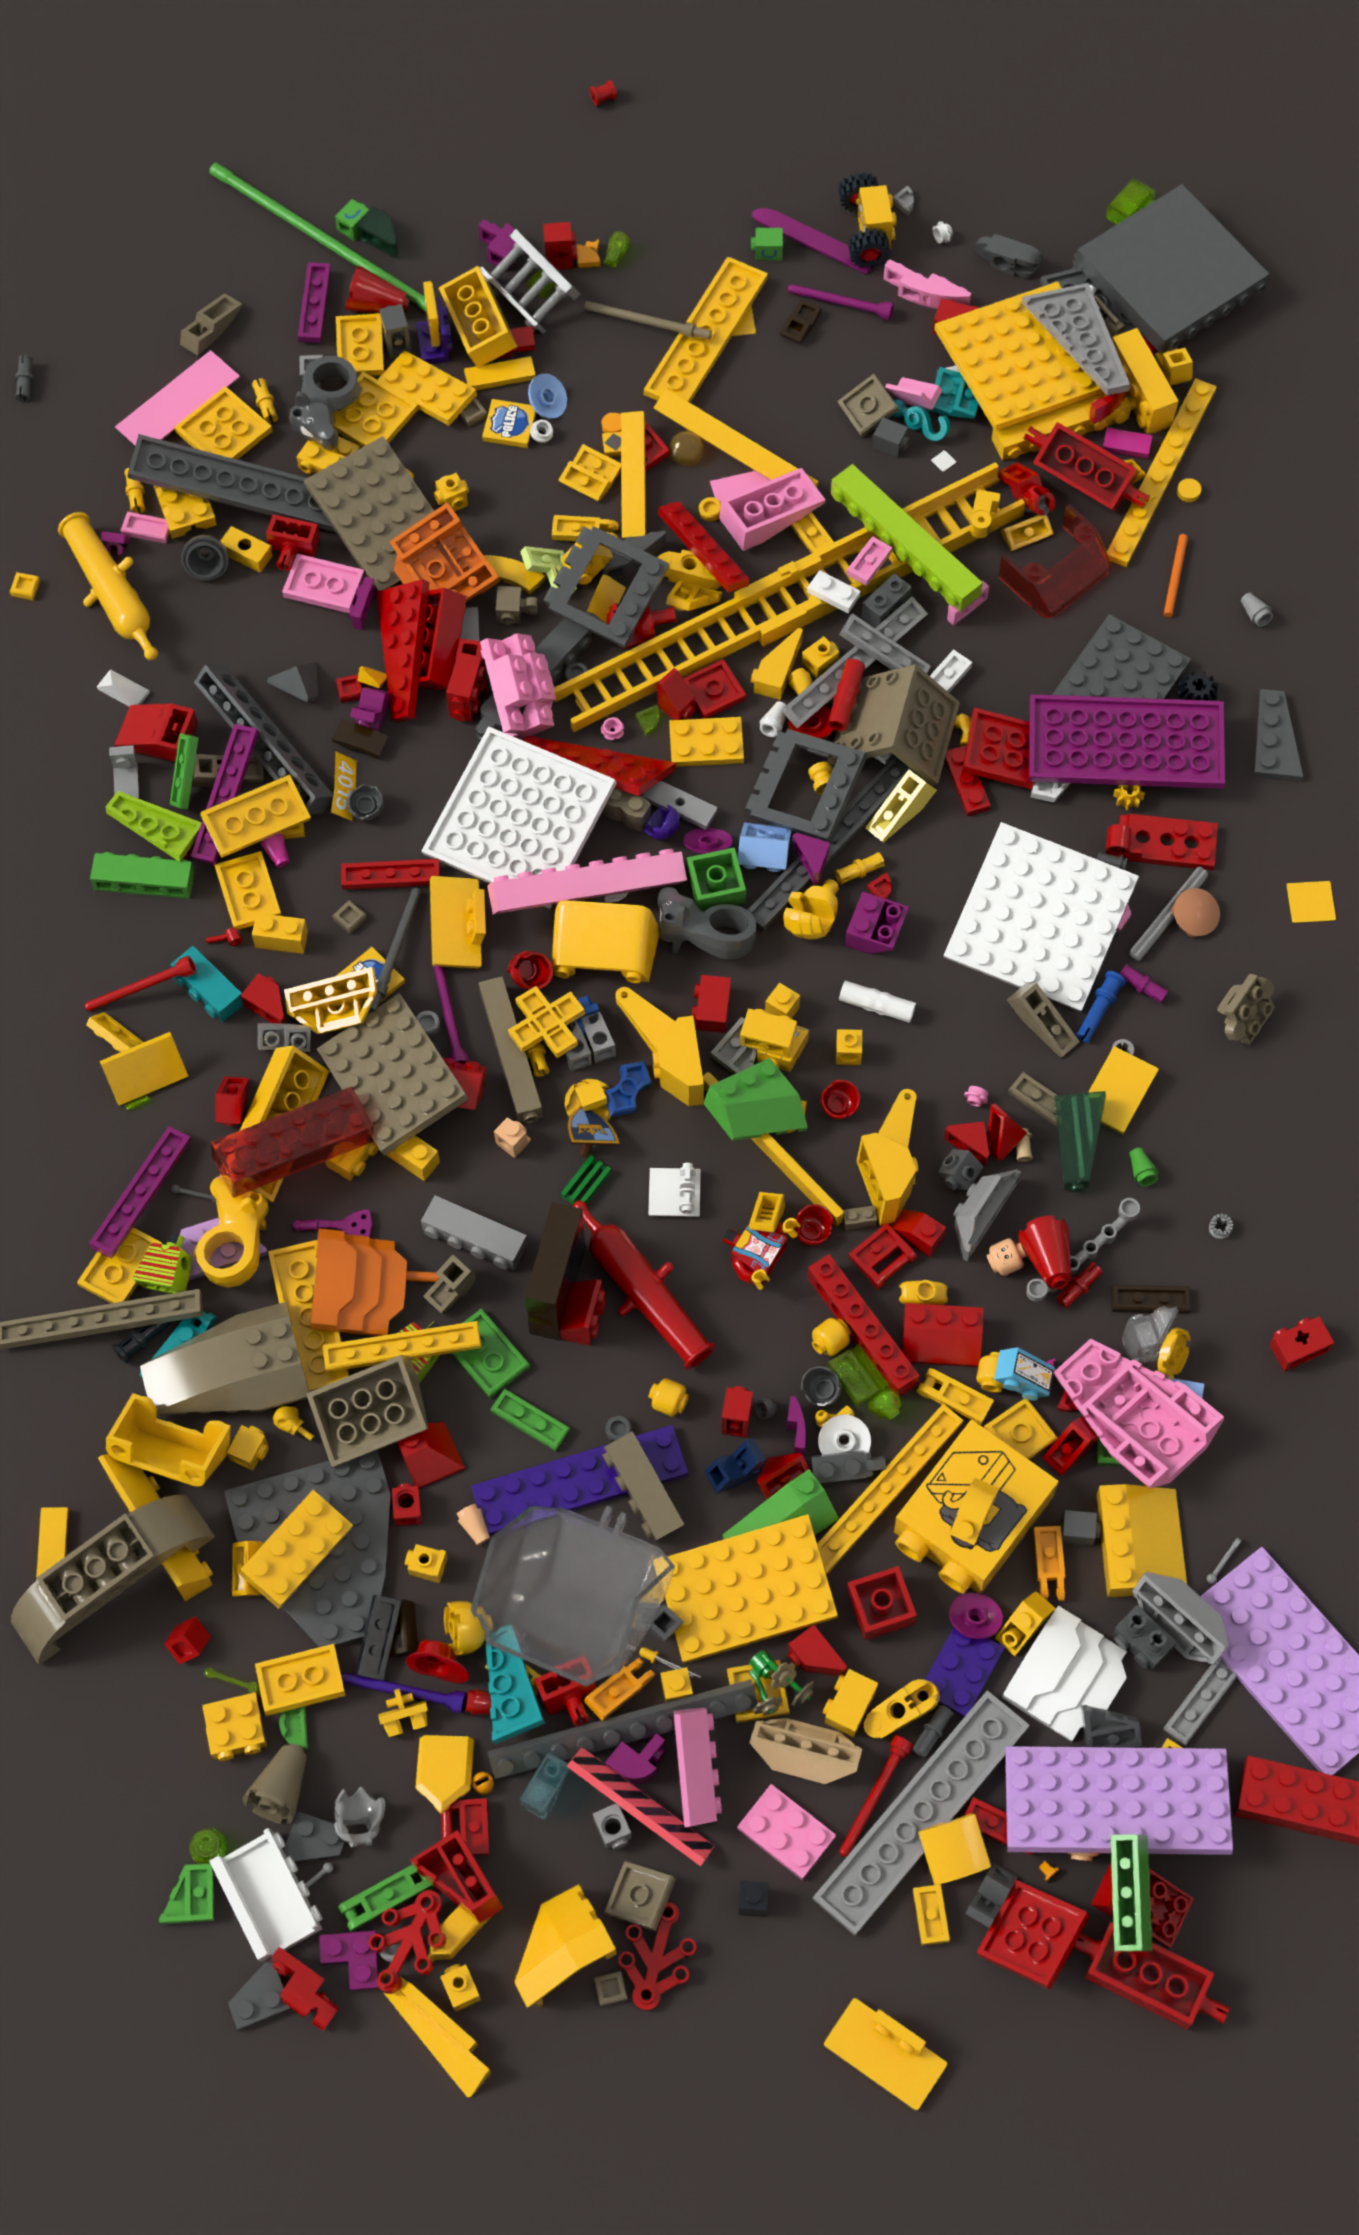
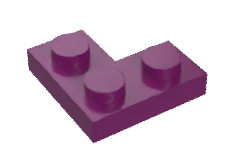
M376 1931L320 1935L321 1965L349 1963L350 1991L379 1989L377 1985V1953L368 1945L369 1938L376 1934Z

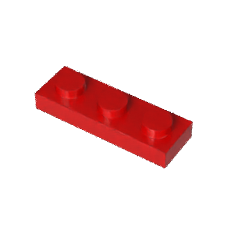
M966 745L947 750L945 763L968 817L990 810L991 805L979 776L962 772Z

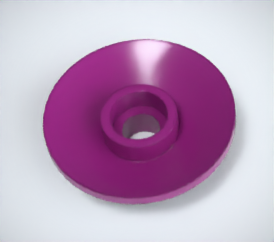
M699 828L685 835L684 844L691 851L706 854L730 849L733 839L729 833L720 829L707 828L705 830Z
M965 1593L958 1596L952 1602L949 1610V1617L955 1629L973 1639H986L995 1635L1003 1622L1002 1611L998 1604L990 1597L980 1593Z

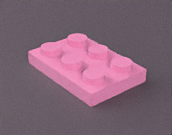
M297 554L282 594L284 598L349 613L352 604L354 605L357 587L362 584L365 573L362 569Z
M770 1784L737 1826L740 1832L801 1880L805 1878L836 1838V1834L772 1784Z

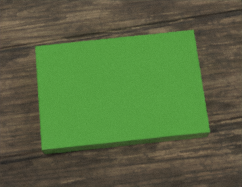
M481 1308L463 1323L478 1321L482 1348L451 1354L490 1399L528 1370L530 1364Z

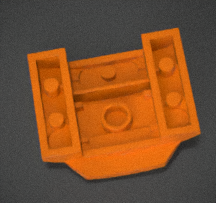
M448 502L389 541L397 553L394 571L403 584L424 579L430 582L429 590L447 588L467 596V602L501 581Z
M319 1229L316 1247L317 1263L314 1297L311 1305L309 1329L371 1336L388 1335L389 1321L404 1309L407 1260L395 1251V1241L345 1234V1231Z

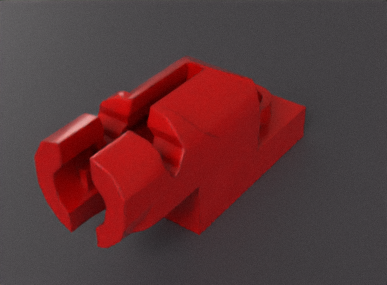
M278 1947L270 1959L274 1963L272 1967L283 1976L287 1974L292 1976L280 1993L282 2001L303 2018L313 2011L315 2014L312 2024L323 2031L339 2009L324 1992H317L325 1979L281 1947Z

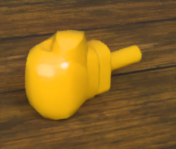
M285 1405L275 1411L273 1423L278 1429L293 1436L299 1432L310 1441L314 1438L313 1434L301 1427L304 1421L299 1418V1411L296 1407Z

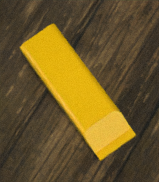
M458 1906L440 1925L442 1933L447 1938L446 1945L439 1950L430 1946L429 1959L432 1962L435 1960L452 1959L490 1918L479 1923ZM441 1936L434 1938V1944L440 1942Z

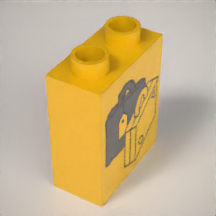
M971 1419L897 1515L894 1533L899 1537L895 1544L902 1553L916 1562H921L927 1556L941 1566L942 1570L938 1575L953 1590L964 1594L970 1587L975 1592L981 1594L1054 1498L1059 1481ZM974 1478H977L999 1488L991 1511L985 1519L975 1545H972L950 1535V1531L970 1484Z

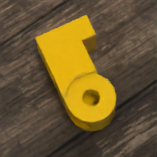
M977 489L970 523V533L974 537L985 538L989 535L991 528L990 513H997L999 493Z

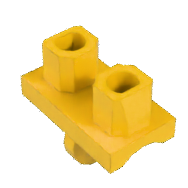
M399 1688L394 1690L395 1698L386 1700L388 1708L397 1705L399 1708L378 1714L380 1725L384 1724L389 1737L403 1733L399 1720L401 1718L410 1716L413 1730L427 1726L426 1711H428L426 1701L404 1706V1703L414 1701L413 1695L409 1693L401 1696Z

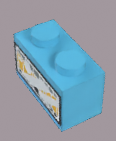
M1019 1347L1000 1350L994 1380L1003 1384L1005 1389L1022 1394L1024 1399L1035 1401L1040 1397L1049 1396L1055 1367Z

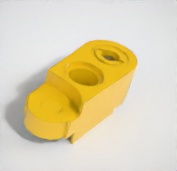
M682 550L681 553L668 551L658 556L659 559L669 563L665 576L669 578L670 582L677 583L681 579L714 590L721 586L691 551Z
M917 1679L910 1682L866 1715L867 1717L864 1721L865 1732L873 1738L883 1739L932 1711L940 1700L937 1686L929 1680ZM920 1691H926L928 1693V1699L926 1701H921L919 1699L918 1695ZM897 1703H901L905 1707V1715L900 1719L896 1718L893 1714V1707Z

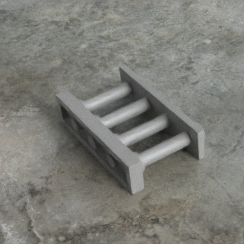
M515 229L510 235L516 242L511 252L491 273L483 267L480 269L490 287L493 288L495 286L525 316L526 320L524 323L527 326H533V331L538 329L544 334L546 330L539 322L562 297L565 298L569 295L575 301L580 293ZM526 252L530 256L527 259V264L503 287L497 279L520 254L523 255ZM540 266L544 270L541 273L542 277L518 302L511 293L534 268L538 269ZM555 281L558 285L555 288L556 291L532 316L525 308L549 282Z

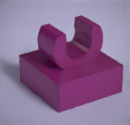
M102 531L101 541L108 542L105 547L110 554L112 546L116 545L118 548L117 555H123L124 546L122 544L130 543V535Z

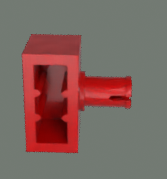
M274 514L266 532L267 541L271 545V549L281 552L276 566L280 570H284L286 565L285 571L291 570L294 557L297 554L314 558L321 540L318 524Z
M584 1657L534 1679L549 1716L567 1708L574 1726H582L578 1718L579 1715L584 1724L590 1720L582 1701L597 1687Z

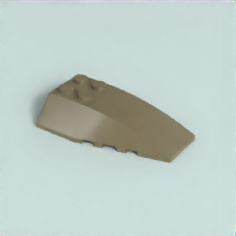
M287 1302L235 1315L141 1365L140 1369L146 1394L156 1405L157 1415L187 1414V1412L205 1414L213 1411L233 1413L242 1410L260 1412L308 1399L306 1393H309L300 1360Z

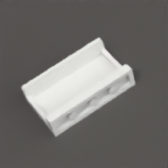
M269 1828L263 1831L264 1835L223 1858L217 1856L209 1861L257 1959L263 1963L273 1956L278 1947L286 1951L322 1930L319 1921L323 1920L318 1908L315 1905L311 1906L307 1899L310 1892L303 1880L299 1882L294 1873L298 1871L291 1856L286 1858L282 1848L286 1845L279 1832L274 1833Z

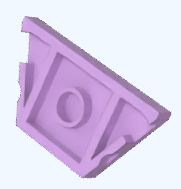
M219 1218L181 1229L180 1235L185 1237L181 1249L193 1258L198 1241L207 1231L219 1224ZM237 1242L222 1244L212 1254L211 1266L224 1269L235 1265L243 1255L244 1245ZM260 1243L261 1258L267 1256L268 1252L266 1247ZM193 1258L189 1280L205 1276L195 1258Z

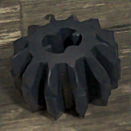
M1194 670L1191 675L1185 674L1183 680L1179 682L1178 699L1215 701L1218 697V683L1213 682V675L1206 677L1205 670L1201 674Z

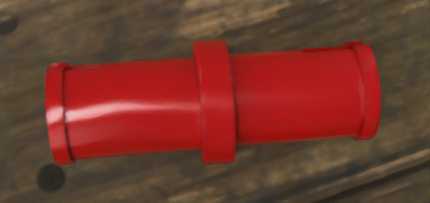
M1091 1262L1077 1277L1074 1276L1071 1279V1283L1056 1296V1300L1061 1306L1065 1304L1063 1307L1068 1309L1081 1294L1085 1295L1089 1291L1088 1287L1103 1274L1098 1265L1094 1267L1096 1264Z

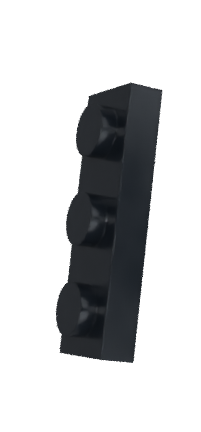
M373 1595L355 1675L378 1680L384 1679L401 1600Z

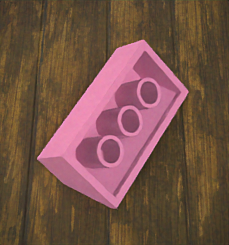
M706 1707L674 1710L684 1826L690 1827L717 1821V1814L722 1813L721 1799L720 1797H715L714 1786H719L718 1769H712L711 1758H717L715 1741L710 1742L709 1730H714L713 1714H707Z

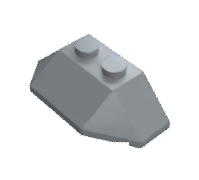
M1016 1169L981 1177L977 1184L973 1182L966 1194L968 1196L964 1204L960 1202L953 1214L956 1217L954 1228L961 1254L965 1261L968 1262L1019 1183L1021 1171Z
M1146 1572L1132 1591L1138 1600L1139 1607L1177 1641L1175 1649L1186 1659L1208 1662L1214 1665L1228 1647L1222 1616L1181 1579Z

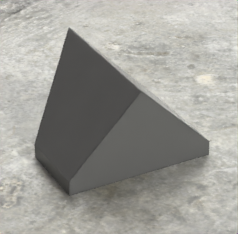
M317 662L295 666L268 678L267 683L305 702L316 701L319 696Z

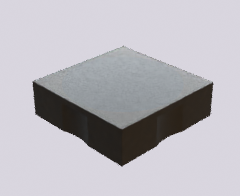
M555 1202L551 1203L525 1294L529 1332L532 1335L560 1341L559 1329L572 1283L577 1281L586 1249L583 1211L581 1208Z

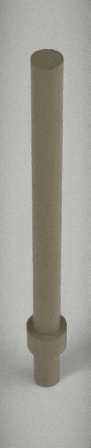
M590 301L585 302L584 309L680 332L686 337L693 338L696 336L709 340L712 337V330L696 327V324L688 322L682 324Z

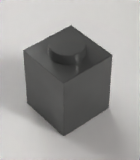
M882 418L873 434L872 448L898 458L901 451L907 449L910 438L907 437L908 427Z
M1065 1510L1062 1518V1543L1093 1546L1095 1539L1100 1538L1101 1522H1097V1513Z

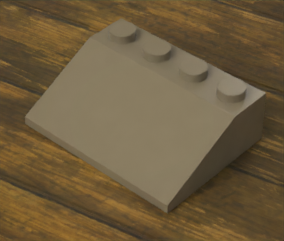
M399 1355L306 1393L332 1468L428 1430L419 1381L411 1358L404 1355Z

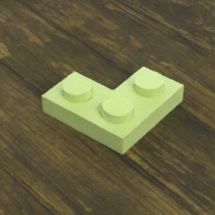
M525 546L520 553L527 571L546 573L550 585L559 589L560 587L556 586L553 581L563 566L561 558L565 555L562 550Z

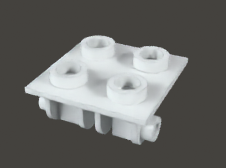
M684 1163L682 1168H650L648 1216L700 1217L701 1169L693 1168L692 1163Z

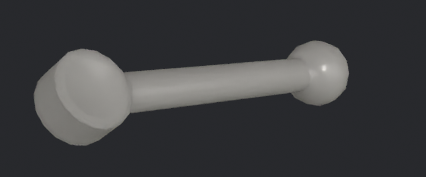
M1238 1537L1235 1539L1213 1573L1207 1575L1206 1580L1208 1583L1214 1584L1217 1581V1575L1242 1541Z
M325 1863L323 1869L305 1883L307 1888L324 1874L331 1873L333 1865Z

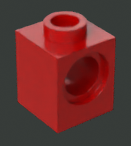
M405 1483L398 1485V1488H392L393 1514L396 1527L422 1524L419 1487ZM406 1499L414 1501L413 1505L409 1508L401 1507V1502Z

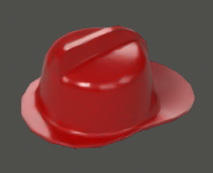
M422 1640L417 1652L412 1653L406 1659L407 1666L419 1674L433 1676L452 1683H464L469 1678V1673L465 1667L456 1661L454 1650L448 1644L440 1641Z

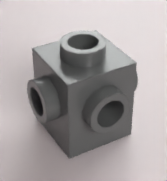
M952 1149L937 1173L943 1178V1182L948 1188L952 1190H969L984 1166L969 1150Z

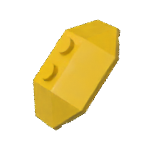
M370 967L285 989L287 1014L303 1025L309 1026L313 1032L319 1035L363 1024L377 994L374 968Z

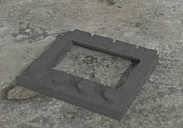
M595 526L591 530L583 527L575 541L582 548L573 545L564 561L571 568L561 567L553 581L560 588L557 589L551 586L543 602L549 605V611L625 648L665 576L669 563ZM599 545L630 562L634 561L641 565L609 625L567 604Z
M787 729L786 733L778 732L772 748L778 752H769L762 768L768 774L760 772L753 791L759 793V795H750L745 810L750 812L753 819L830 842L866 761L867 754L864 751ZM794 746L806 749L808 752L837 759L811 821L768 808Z

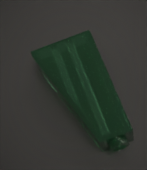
M1105 1091L1054 1096L1063 1190L1075 1193L1084 1191V1188H1089L1105 1105Z

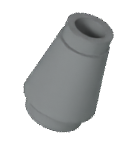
M1247 593L1242 597L1241 603L1254 625L1263 627L1272 620L1273 613L1271 607L1252 593Z

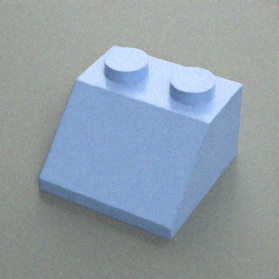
M744 822L739 841V864L747 869L766 867L767 870L779 872L781 869L786 870L792 830L779 826Z

